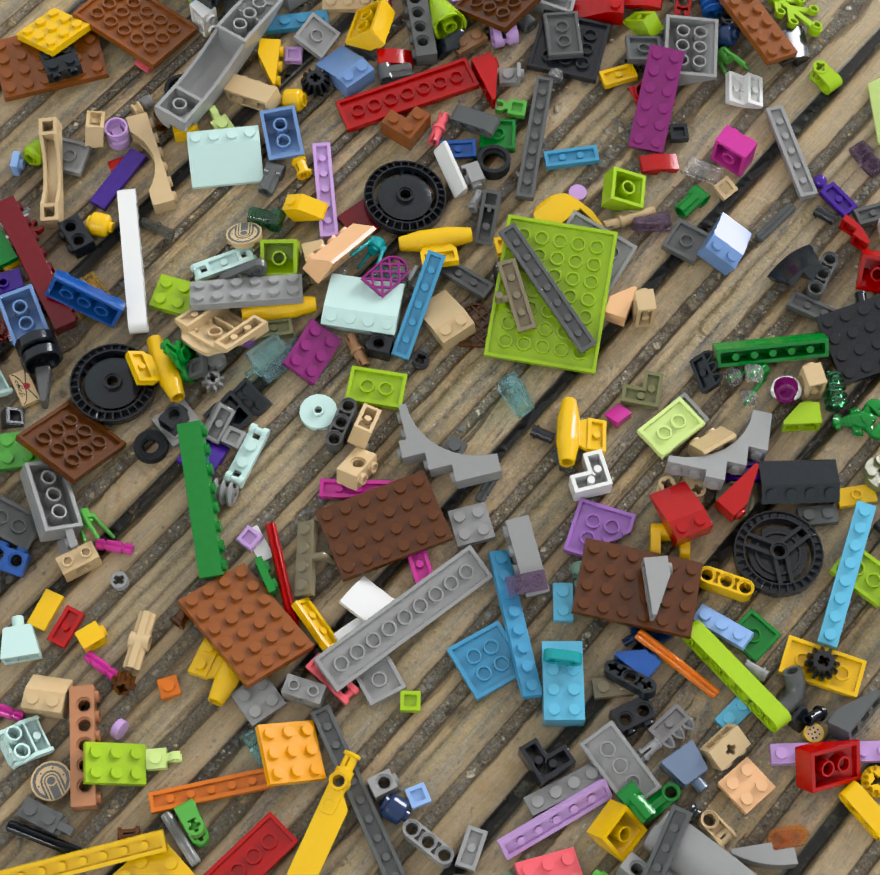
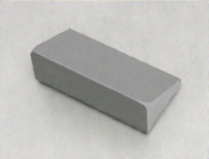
M216 402L204 424L208 429L206 439L218 445L236 411L221 402Z

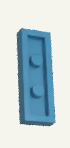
M597 145L543 151L546 170L599 164L600 161Z

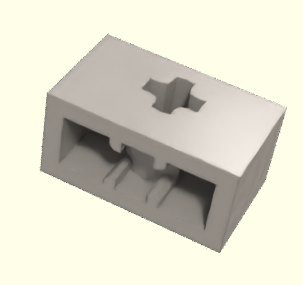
M289 673L281 690L283 699L316 710L323 706L328 693L326 685Z

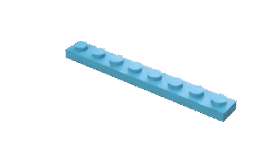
M859 500L856 502L816 644L834 650L838 647L876 510L875 505Z

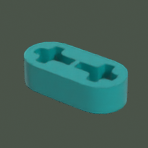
M546 648L543 653V661L558 665L581 666L582 653Z

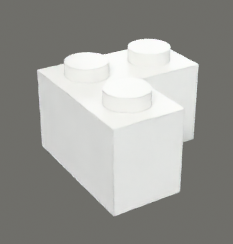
M602 450L583 453L581 464L584 472L570 475L568 485L574 502L579 501L580 498L587 499L611 493L613 485Z

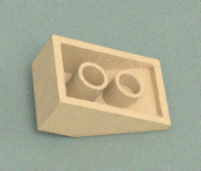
M446 289L431 298L423 322L445 352L476 332L474 321Z

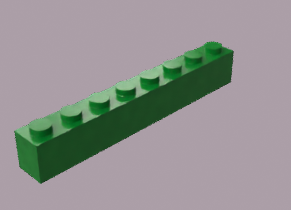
M197 420L177 424L198 575L199 579L208 580L224 575L228 571V563L223 557L225 543L220 537L222 524L220 520L218 521L217 517L220 509L218 501H215L214 497L217 489L215 482H212L211 475L214 474L212 463H209L208 457L211 455L210 445L206 443L208 429L204 423Z

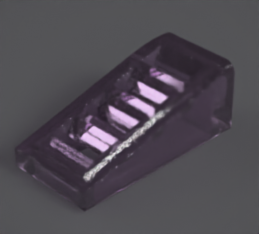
M661 212L633 218L631 228L634 231L670 232L672 221L669 212Z

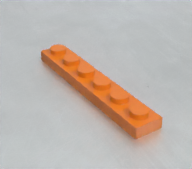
M259 768L148 792L153 815L174 810V807L193 798L196 805L273 789L275 786L267 787L264 769Z

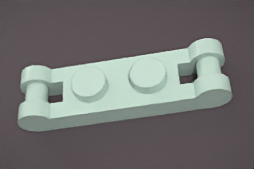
M253 247L233 249L194 263L190 266V269L195 274V281H206L256 259L257 256L253 254Z
M255 423L250 425L240 449L229 470L225 473L223 480L226 483L230 484V482H233L235 486L239 484V488H243L270 435V429H262ZM255 434L260 436L259 440L254 438ZM235 473L240 474L239 477H236V476H234V475H235Z

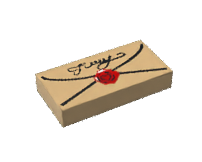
M22 369L9 375L24 409L40 402L39 394L29 373Z

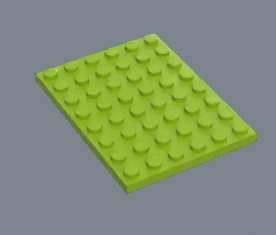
M508 214L506 227L512 223L516 224L597 344L580 355L517 262L536 329L518 334L509 303H495L496 292L500 291L503 295H506L498 270L484 357L595 375L618 232ZM504 242L500 262L514 258Z

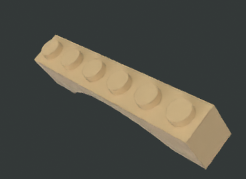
M147 112L126 117L132 141L141 146L150 155L155 164V175L149 189L155 215L175 210V202L178 201L176 192L171 190V187H173L171 176L167 177L166 172H169L166 161L162 162L161 159L164 157L162 148L157 146V143H160L157 132L153 133L152 131L155 128L153 119L148 118Z
M57 117L39 118V139L43 161V193L40 202V221L45 228H58V223L64 220L62 124Z

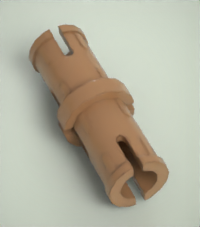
M355 333L347 334L344 339L351 350V356H354L359 367L368 368L371 363L365 354V348L361 346Z

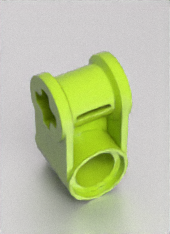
M817 60L813 63L809 79L824 94L829 95L842 85L841 76L825 61Z

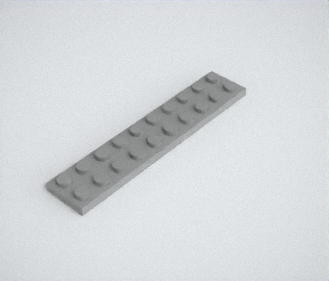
M469 545L312 660L333 690L338 692L491 579L493 575L472 546Z

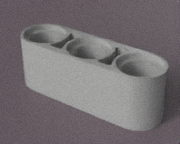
M409 819L404 822L402 832L406 841L440 868H448L452 865L454 852L451 847L417 820ZM414 826L418 831L416 834L410 835L406 832L407 828ZM430 839L434 842V845L431 848H426L422 845L423 841ZM445 852L450 855V859L448 861H441L438 856Z

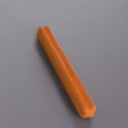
M643 629L637 632L635 635L636 640L713 699L719 694V688Z

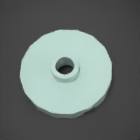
M311 395L300 406L301 422L307 428L314 431L326 430L331 425L337 407L336 403L326 395ZM318 409L321 410L320 413H316L315 411Z

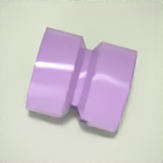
M516 25L507 33L503 32L504 39L502 31L490 27L491 42L495 49L504 47L506 43L509 46L519 43Z
M119 117L109 119L104 126L109 146L117 151L126 149L131 143L126 121Z

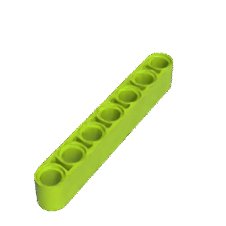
M695 620L690 639L682 638L691 650L770 731L776 733L792 720L789 711L702 622Z

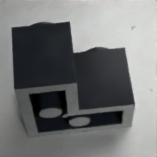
M534 738L518 749V756L539 788L544 787L575 768L576 760L565 744L547 755L538 739Z

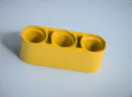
M711 566L702 567L700 588L739 602L750 600L754 592L752 581ZM702 575H708L711 580H704ZM726 581L730 586L724 587L721 582ZM740 588H746L749 593H742Z
M853 781L838 793V797L874 839L880 841V806L858 782Z

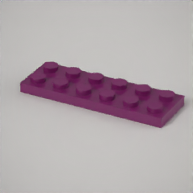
M650 44L628 148L663 154L685 51Z

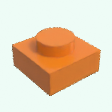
M176 674L157 680L162 701L182 695Z

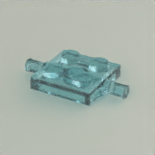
M274 333L248 351L245 356L251 362L252 368L244 373L247 379L258 374L269 385L286 373L288 369L281 364L294 346L297 338L286 343L280 339L277 333Z

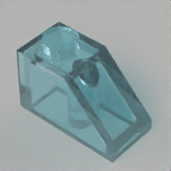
M515 371L498 380V391L518 418L535 409L526 386Z

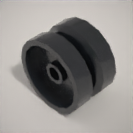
M50 329L30 331L22 335L15 343L22 367L29 374H36V367L50 365L51 369H53L63 360L56 336Z

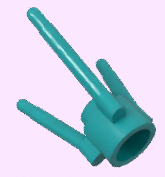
M371 236L368 241L350 253L352 257L368 246V253L361 260L357 269L364 265L371 254H379L376 264L382 260L384 252L387 250L383 238Z

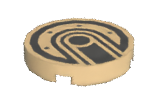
M242 222L231 226L226 232L227 243L233 245V248L248 249L255 246V243H259L263 238V234L258 224Z
M59 761L42 763L31 776L32 791L40 800L49 803L61 801L70 792V770Z

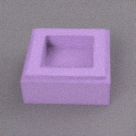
M285 46V64L302 65L303 47Z
M247 525L236 538V542L252 553L264 537Z

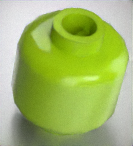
M34 139L24 147L23 157L30 165L40 166L43 163L39 139Z

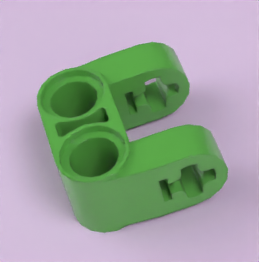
M193 798L174 807L192 844L197 848L208 845L210 835ZM201 836H203V839H204V840H203V841H199L197 838H200Z

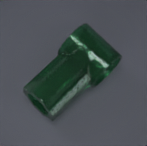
M251 206L248 211L247 222L265 226L272 232H280L286 213L278 208L266 210Z

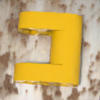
M650 523L649 551L660 554L661 541L671 540L663 523ZM690 541L678 546L679 558L690 559Z

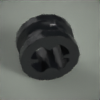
M422 351L416 352L412 357L413 367L417 370H425L429 366V356L427 353ZM418 358L424 359V363L420 364Z
M695 803L688 810L693 813L689 823L692 824L703 811L701 808L698 809Z

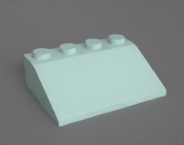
M258 125L187 132L192 189L261 183L264 173Z
M332 273L320 324L326 329L371 335L374 332L396 339L405 284L400 283L384 298H381L361 280V277ZM374 281V286H381V281ZM383 281V286H390V282Z

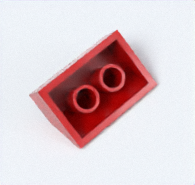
M861 249L855 289L880 293V251Z

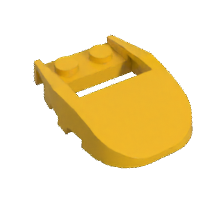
M566 193L555 194L545 199L535 208L532 216L535 219L564 223L569 219L574 210L577 212L581 210L589 219L602 225L590 208Z

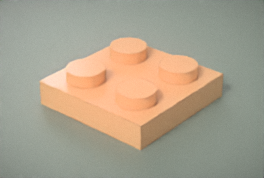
M748 757L742 760L717 783V786L745 816L776 788Z

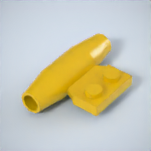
M441 227L419 230L398 237L400 252H420L422 266L428 250L446 256L443 267L459 265V257L456 247L473 242L471 227Z
M303 296V303L241 308L243 320H247L254 314L264 320H273L289 317L296 318L317 311L315 296Z
M152 335L147 339L149 354L145 353V351H127L125 358L136 385H154L159 382L171 402H180L185 398L182 378L178 368L169 356L165 355L163 350L160 349V343L163 342L160 335Z
M573 397L562 399L557 417L556 447L559 464L563 467H572L575 464L578 448L584 450L585 453L599 449L602 450L603 456L606 453L607 421L593 418L580 420L577 401Z
M204 637L188 669V673L204 680L214 679L208 701L214 705L223 706L240 680Z

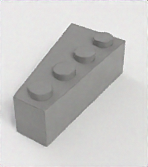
M529 515L506 520L502 525V532L508 545V554L514 564L512 565L514 575L518 576L520 595H524V598L528 599L548 593L550 589Z

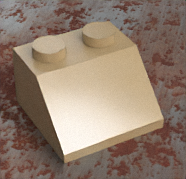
M722 426L716 429L711 428L701 438L696 437L689 442L687 453L690 457L716 453L733 444L737 435Z
M33 674L25 687L21 709L27 715L65 720L69 704V686H73L74 681Z

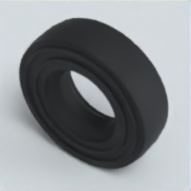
M152 429L141 432L135 438L133 445L136 457L146 464H155L162 461L166 457L169 448L166 437L160 431ZM156 441L158 449L153 453H148L144 450L145 443Z

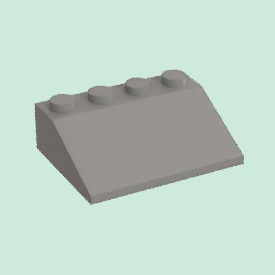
M666 14L663 27V47L685 51L678 86L716 80L719 19Z

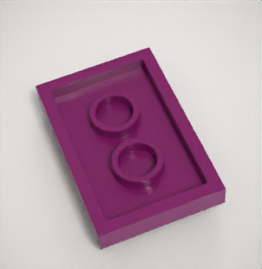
M311 319L281 365L313 386L342 342V339L314 319Z

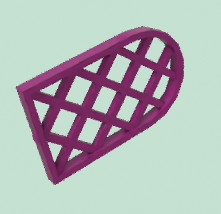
M387 256L362 276L361 280L381 298H384L404 281L408 275L409 268L404 259L398 256ZM391 259L397 260V263H391ZM382 265L389 266V271L382 270ZM391 266H398V271H391ZM400 266L405 267L406 271H400ZM373 273H380V278H374ZM383 273H388L389 278H383ZM392 274H398V279H392ZM374 281H381V286H374ZM383 281H390V286H383Z

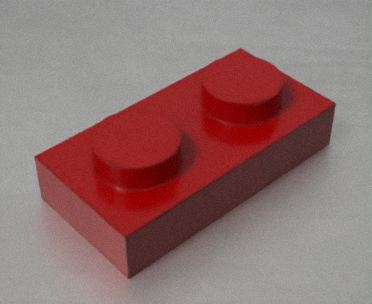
M67 605L47 637V641L65 650L84 620L85 613Z

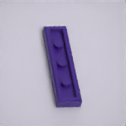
M131 148L89 200L90 204L106 211L116 199L117 190H123L147 160L146 155Z

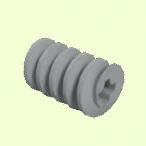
M218 478L214 480L217 493L214 494L215 501H219L221 505L227 503L228 507H232L239 494V484L236 488H233V482H230L227 487L226 481L223 480L219 485Z

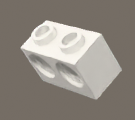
M195 0L189 4L192 23L197 25L199 32L207 38L212 34L218 23L216 7L214 6L210 9L198 0Z

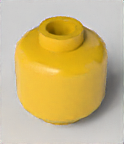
M299 88L285 89L281 95L280 105L283 107L295 105V110L298 112L302 111L307 105L306 93H303Z
M94 212L87 218L86 228L91 235L105 238L114 230L115 224L108 214Z

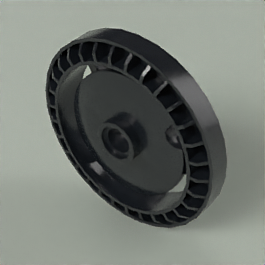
M393 161L380 166L369 176L364 188L363 203L369 218L379 228L386 232L403 236L419 230L431 229L439 222L446 205V191L441 179L430 168L413 161ZM400 175L398 178H393L392 176ZM383 181L378 190V201H375L374 191L376 187ZM430 188L432 189L436 199V205L434 209L431 208L432 193Z
M118 343L105 344L90 350L76 363L70 376V394L78 410L85 416L103 425H120L138 418L150 407L156 395L157 383L145 385L141 396L131 404L139 395L142 385H136L125 358L127 351H140L135 347ZM85 375L84 387L89 400L100 407V409L94 408L82 397L81 386ZM113 382L117 383L114 386H110V384Z
M764 511L749 518L738 531L733 544V561L740 577L752 581L755 591L771 597H790L808 589L818 577L823 565V545L816 530L802 517L786 511ZM770 524L784 525V526H787V527H790V528L794 529V530L792 531V530H790V529H788V528L781 527V526H771V527H767V528L762 529V530H761V534H762L761 536L752 533L754 530L758 529L759 527H762V526H765V525H770ZM747 538L751 540L750 544L745 542ZM805 542H807L811 551V566L802 578L794 581V578L799 576L806 566L808 553ZM745 549L748 550V557L751 566L759 575H757L748 564L745 556ZM774 551L781 552L782 556L775 555Z

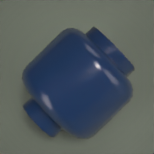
M731 24L719 26L718 47L726 46L729 48L735 46L740 38L739 30L735 29Z
M396 793L386 795L378 808L381 810L380 815L395 825L400 823L401 820L405 822L411 813L408 810L409 802Z

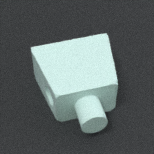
M22 615L13 616L11 618L12 626L5 627L2 630L0 659L3 664L9 665L43 659L32 624H24V617Z

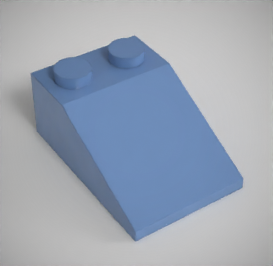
M343 46L315 64L319 71L324 69L325 73H328L331 83L345 98L359 93L375 82V69L363 57Z
M295 105L259 111L269 161L305 155Z
M723 212L696 255L726 276L736 268L745 252L752 233Z
M32 284L0 295V309L14 347L16 341L22 335L37 329H49Z

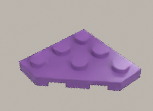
M580 498L563 552L582 558L586 538L614 543L629 536L636 514Z

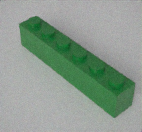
M819 332L712 343V351H714L712 361L719 363L717 368L829 357V338L824 333Z

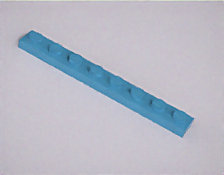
M508 550L489 551L488 559L521 699L541 698L543 692Z

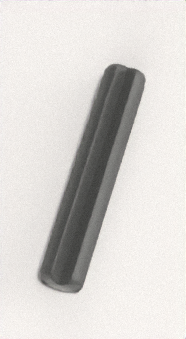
M788 203L755 234V239L760 243L763 242L795 212L796 207L792 203Z

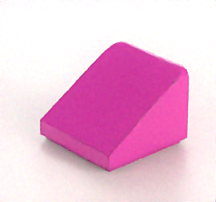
M617 404L604 415L615 428H618L631 418L632 413L621 404Z

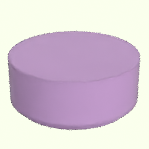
M576 184L570 187L568 194L583 202L586 199L587 191L584 186Z
M122 718L118 719L111 727L110 736L116 740L121 739L127 732L129 723Z

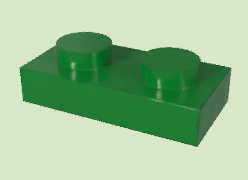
M262 556L254 558L255 566L269 595L271 594L274 598L277 597L276 590L279 589L276 579H271L269 572L272 571L268 561L264 562Z

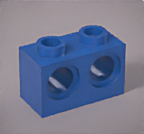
M0 540V549L3 551V557L0 559V570L24 578L32 555L27 554V549L17 546L15 550L9 547L10 543ZM16 556H21L22 563L16 567L13 560Z

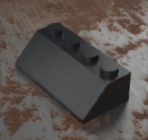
M835 459L758 461V500L761 504L840 502V480Z

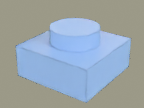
M13 151L10 169L13 176H20L21 171L25 168V159L22 158L20 151Z
M424 782L405 789V794L412 810L432 802Z

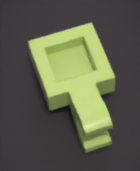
M215 105L209 108V115L213 119L210 125L213 129L234 128L226 114L220 116Z
M166 747L146 749L147 771L168 770V763L182 762L180 751L168 753Z

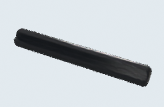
M10 820L6 826L8 832L64 854L83 849L13 820Z

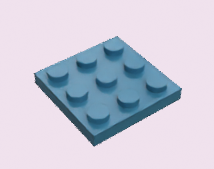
M499 621L490 624L446 649L476 701L483 699L517 679L507 635Z

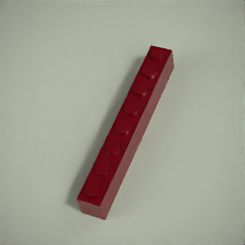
M14 196L8 197L0 201V222L58 336L78 327L76 320L79 318L74 309L71 310L70 307L45 296L54 277L53 273L55 270L51 262L47 263L45 259L47 254L43 246L39 247L37 242L40 240L36 232H31L29 227L32 224L28 216H23L21 211H24L20 200L16 201Z

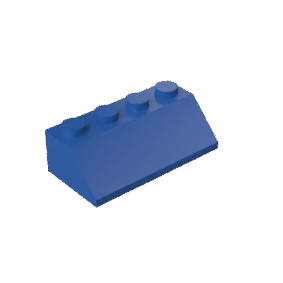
M57 269L45 293V296L111 328H114L126 305V302L120 298L113 297L102 289L95 288L85 281L79 280Z

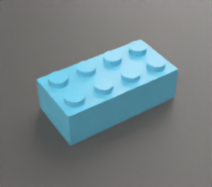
M542 641L543 727L584 726L585 700L582 641ZM555 648L582 653L581 666H566L546 663L543 661L544 649Z

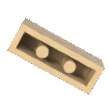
M234 74L224 87V92L229 101L258 111L274 109L282 100L279 89L276 86L250 79L244 75Z

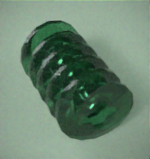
M826 370L824 373L828 383L823 392L824 404L826 405L825 410L837 412L849 403L845 399L848 396L844 392L846 390V386L843 385L845 379L841 378L844 376V373L836 370Z

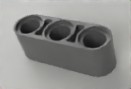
M457 105L448 119L452 126L486 138H492L501 123L494 115L463 105Z
M827 251L822 255L820 262L823 267L813 281H809L805 291V295L818 301L821 299L838 263V256L832 251Z
M347 397L341 400L325 437L326 447L331 453H339L343 449L357 417V403L353 398ZM347 407L353 408L351 411L344 410ZM341 423L346 424L344 427H338L337 425ZM332 440H338V441H339V442L336 443V444L330 443V441H332Z

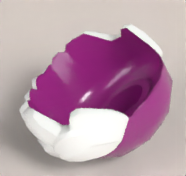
M788 375L776 378L772 383L770 392L772 397L779 403L790 404L801 396L802 387L795 377L793 378Z

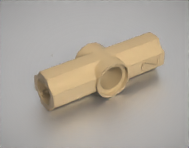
M146 610L139 612L134 631H131L128 638V651L123 669L133 673H140L145 654L149 652L151 647L152 631L157 618L156 614Z

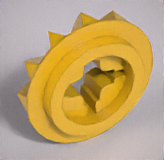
M874 765L868 767L862 773L861 786L871 797L880 798V785H871L875 780L874 776L880 778V766Z

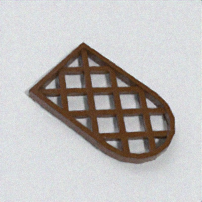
M471 303L465 306L464 309L466 310L470 307L473 309L468 314L470 317L475 312L479 315L476 320L471 317L479 328L464 341H460L459 347L485 348L486 342L483 339L487 336L488 332L484 327L487 324L489 327L490 313L484 305ZM480 308H482V309H484L486 312H484L483 314H481L478 310H479ZM481 318L486 322L482 326L477 322ZM480 330L485 333L482 337L477 334ZM474 335L479 339L475 343L470 340Z

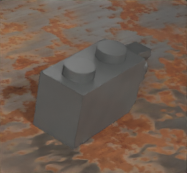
M28 796L16 814L21 821L54 837H60L61 834L73 838L76 833L75 828L68 825L69 820L63 814Z

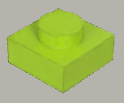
M400 691V713H420L421 691Z

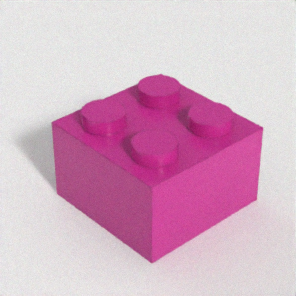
M726 125L715 139L711 160L741 177L753 161L757 142L743 135L736 128Z

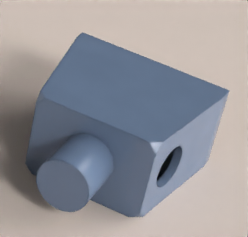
M693 740L661 761L659 768L681 789L684 790L692 784L696 791L701 793L708 787V784L702 778L707 773L708 767Z

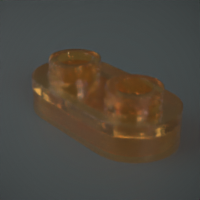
M800 824L774 828L768 833L766 841L767 843L772 842L773 850L801 847L808 841L809 832ZM795 833L800 835L799 840L794 838ZM778 837L780 843H775L773 838Z

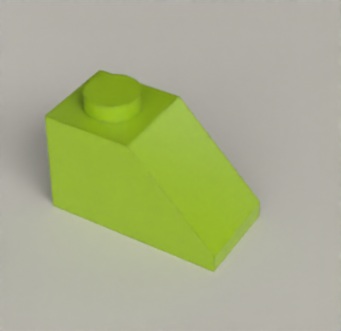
M634 11L623 21L624 25L635 34L641 36H659V33L664 29L655 11Z
M807 400L799 403L783 421L781 432L818 431L822 424L819 402Z

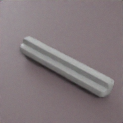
M166 811L161 815V819L191 867L198 865L201 862L199 856L171 811Z

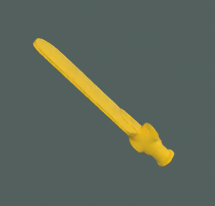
M344 750L343 753L345 755L341 764L329 776L327 788L286 875L320 874L348 812L344 794L350 789L354 767L357 761L361 759L359 755ZM338 778H344V784L340 787H336V780Z

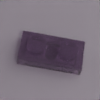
M544 569L505 577L508 597L548 589Z

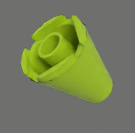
M447 0L428 1L433 32L437 39H442L456 30L466 29L467 21L464 15Z

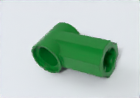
M695 184L688 191L686 197L674 207V210L680 218L686 219L698 207L702 208L705 206L711 195Z
M632 780L616 793L620 801L630 808L643 825L657 814Z
M672 782L665 784L661 790L647 800L657 812L651 820L678 801L681 792L677 784ZM672 789L675 791L676 796L668 798L665 795V791Z

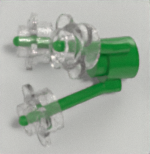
M766 363L754 364L752 366L747 364L744 367L745 370L741 372L733 367L730 370H726V381L733 388L736 387V384L740 385V382L743 380L742 376L745 374L747 382H757L753 390L741 391L740 394L742 396L739 398L746 407L756 408V402L758 401L756 392L767 381L766 376L770 373L769 366Z

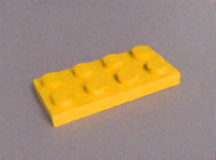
M792 635L788 636L777 674L783 675V670L790 666L798 665L802 667L807 684L856 700L865 671L866 660L832 649L831 655H838L835 661L840 662V666L836 668L838 673L832 675L831 680L825 678L824 681L820 682L819 676L812 679L813 673L806 672L809 667L805 666L804 662L808 660L806 655L812 653L813 648L819 650L821 645Z

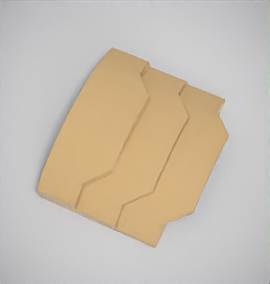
M189 309L174 319L175 323L182 330V342L205 356L228 353L236 346H241L249 340H256L269 331L268 322L254 314L247 320H243L241 317L230 312L229 309L191 311Z

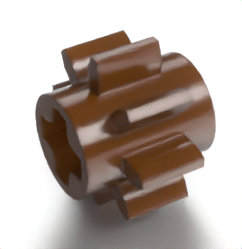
M119 670L117 676H112L111 682L113 684L111 690H115L118 695L129 696L130 690L135 691L136 676H132L130 671L121 672Z

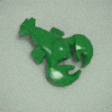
M164 339L160 343V349L163 350L165 355L169 356L174 365L180 370L182 380L185 383L195 382L196 380L188 378L189 367L187 368L186 365L190 360L197 358V351L185 343L183 344L180 340L174 341L173 345L170 344L169 339Z
M870 399L865 403L862 411H859V407L849 409L850 414L844 417L834 414L832 425L835 427V430H839L841 426L853 428L852 434L857 436H863L862 430H864L874 440H880V422L874 428L872 427L877 417H880V400Z

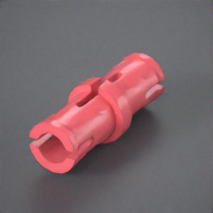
M443 111L439 112L436 123L432 125V132L428 138L430 145L438 146L450 118L448 113L444 112L443 114Z

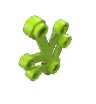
M768 0V3L775 9L774 16L776 18L782 19L785 13H787V26L789 28L795 29L799 19L808 26L807 33L810 36H820L823 29L822 24L818 21L812 22L803 15L816 16L819 11L816 5H810L809 8L800 7L804 6L806 0Z

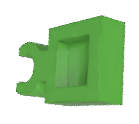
M497 99V105L502 107L495 108L496 114L507 113L509 118L525 119L527 101L510 99L509 103H507L503 99Z

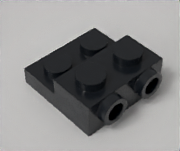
M73 43L54 57L42 51L38 52L49 84L83 73Z

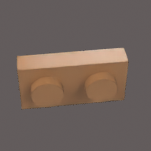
M477 26L460 37V49H453V51L460 58L487 43L488 37Z

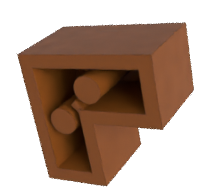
M415 106L405 118L391 109L381 121V134L411 151L430 128L431 114Z

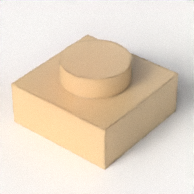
M725 176L712 187L722 201H725L738 190L728 176Z

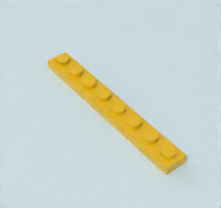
M160 829L0 870V875H74L168 851L164 830Z

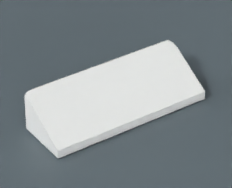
M445 140L434 150V155L453 197L458 198L467 194L468 187Z

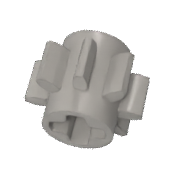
M210 369L208 375L203 377L202 387H206L207 393L211 391L217 394L220 388L224 389L222 382H225V377L220 376V370L215 372Z

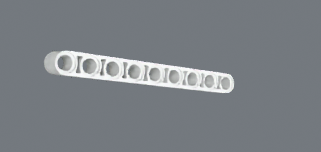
M136 188L117 190L129 334L148 333L149 325Z

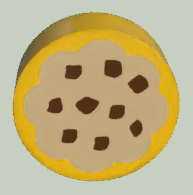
M815 723L810 727L805 726L802 735L807 743L820 742L824 737V730L821 725Z

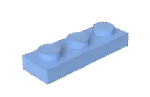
M703 603L694 615V621L699 620L712 634L742 651L754 636V632Z

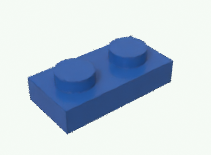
M475 139L446 140L455 159L476 158Z

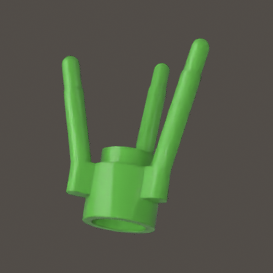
M726 46L718 50L717 64L722 69L724 75L727 73V70L723 64L728 65L733 60L747 71L750 70L746 62L732 53Z
M88 508L79 510L83 527L89 528L96 539H99L100 536L93 526L94 521L112 539L116 538L97 518L95 513H91ZM82 527V529H81V531H80V535H81L82 542H83V544H84V543L87 542V540H86L85 533H84V530H83V527Z

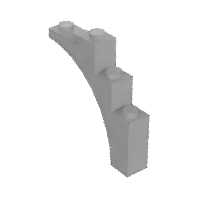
M406 403L398 405L400 412L396 414L399 424L402 423L404 429L400 430L402 440L399 441L400 448H397L399 460L403 459L404 465L423 461L425 471H429L431 477L450 473L452 483H456L458 489L503 478L497 453L482 456L464 455L444 449L429 440L417 428L410 417Z
M753 410L748 426L739 439L716 453L699 457L669 455L664 472L689 477L694 480H702V487L721 491L726 473L743 475L747 465V458L764 461L768 451L772 413Z

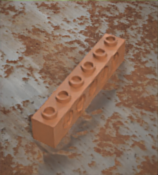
M94 684L69 686L71 808L74 812L99 810V803H102V791H99V785H92L89 791L82 792V787L85 784H83V771H81L83 767V751H81V748L85 741L101 742V731L97 727V723L101 722L100 710H97V703H100V691L96 690ZM83 705H90L87 711H81ZM84 724L91 725L87 731H81Z

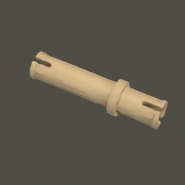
M652 205L628 214H618L615 218L602 221V224L608 230L622 229L626 225L656 217V210Z

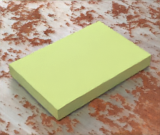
M678 397L637 430V434L663 460L702 429L706 423L681 397Z

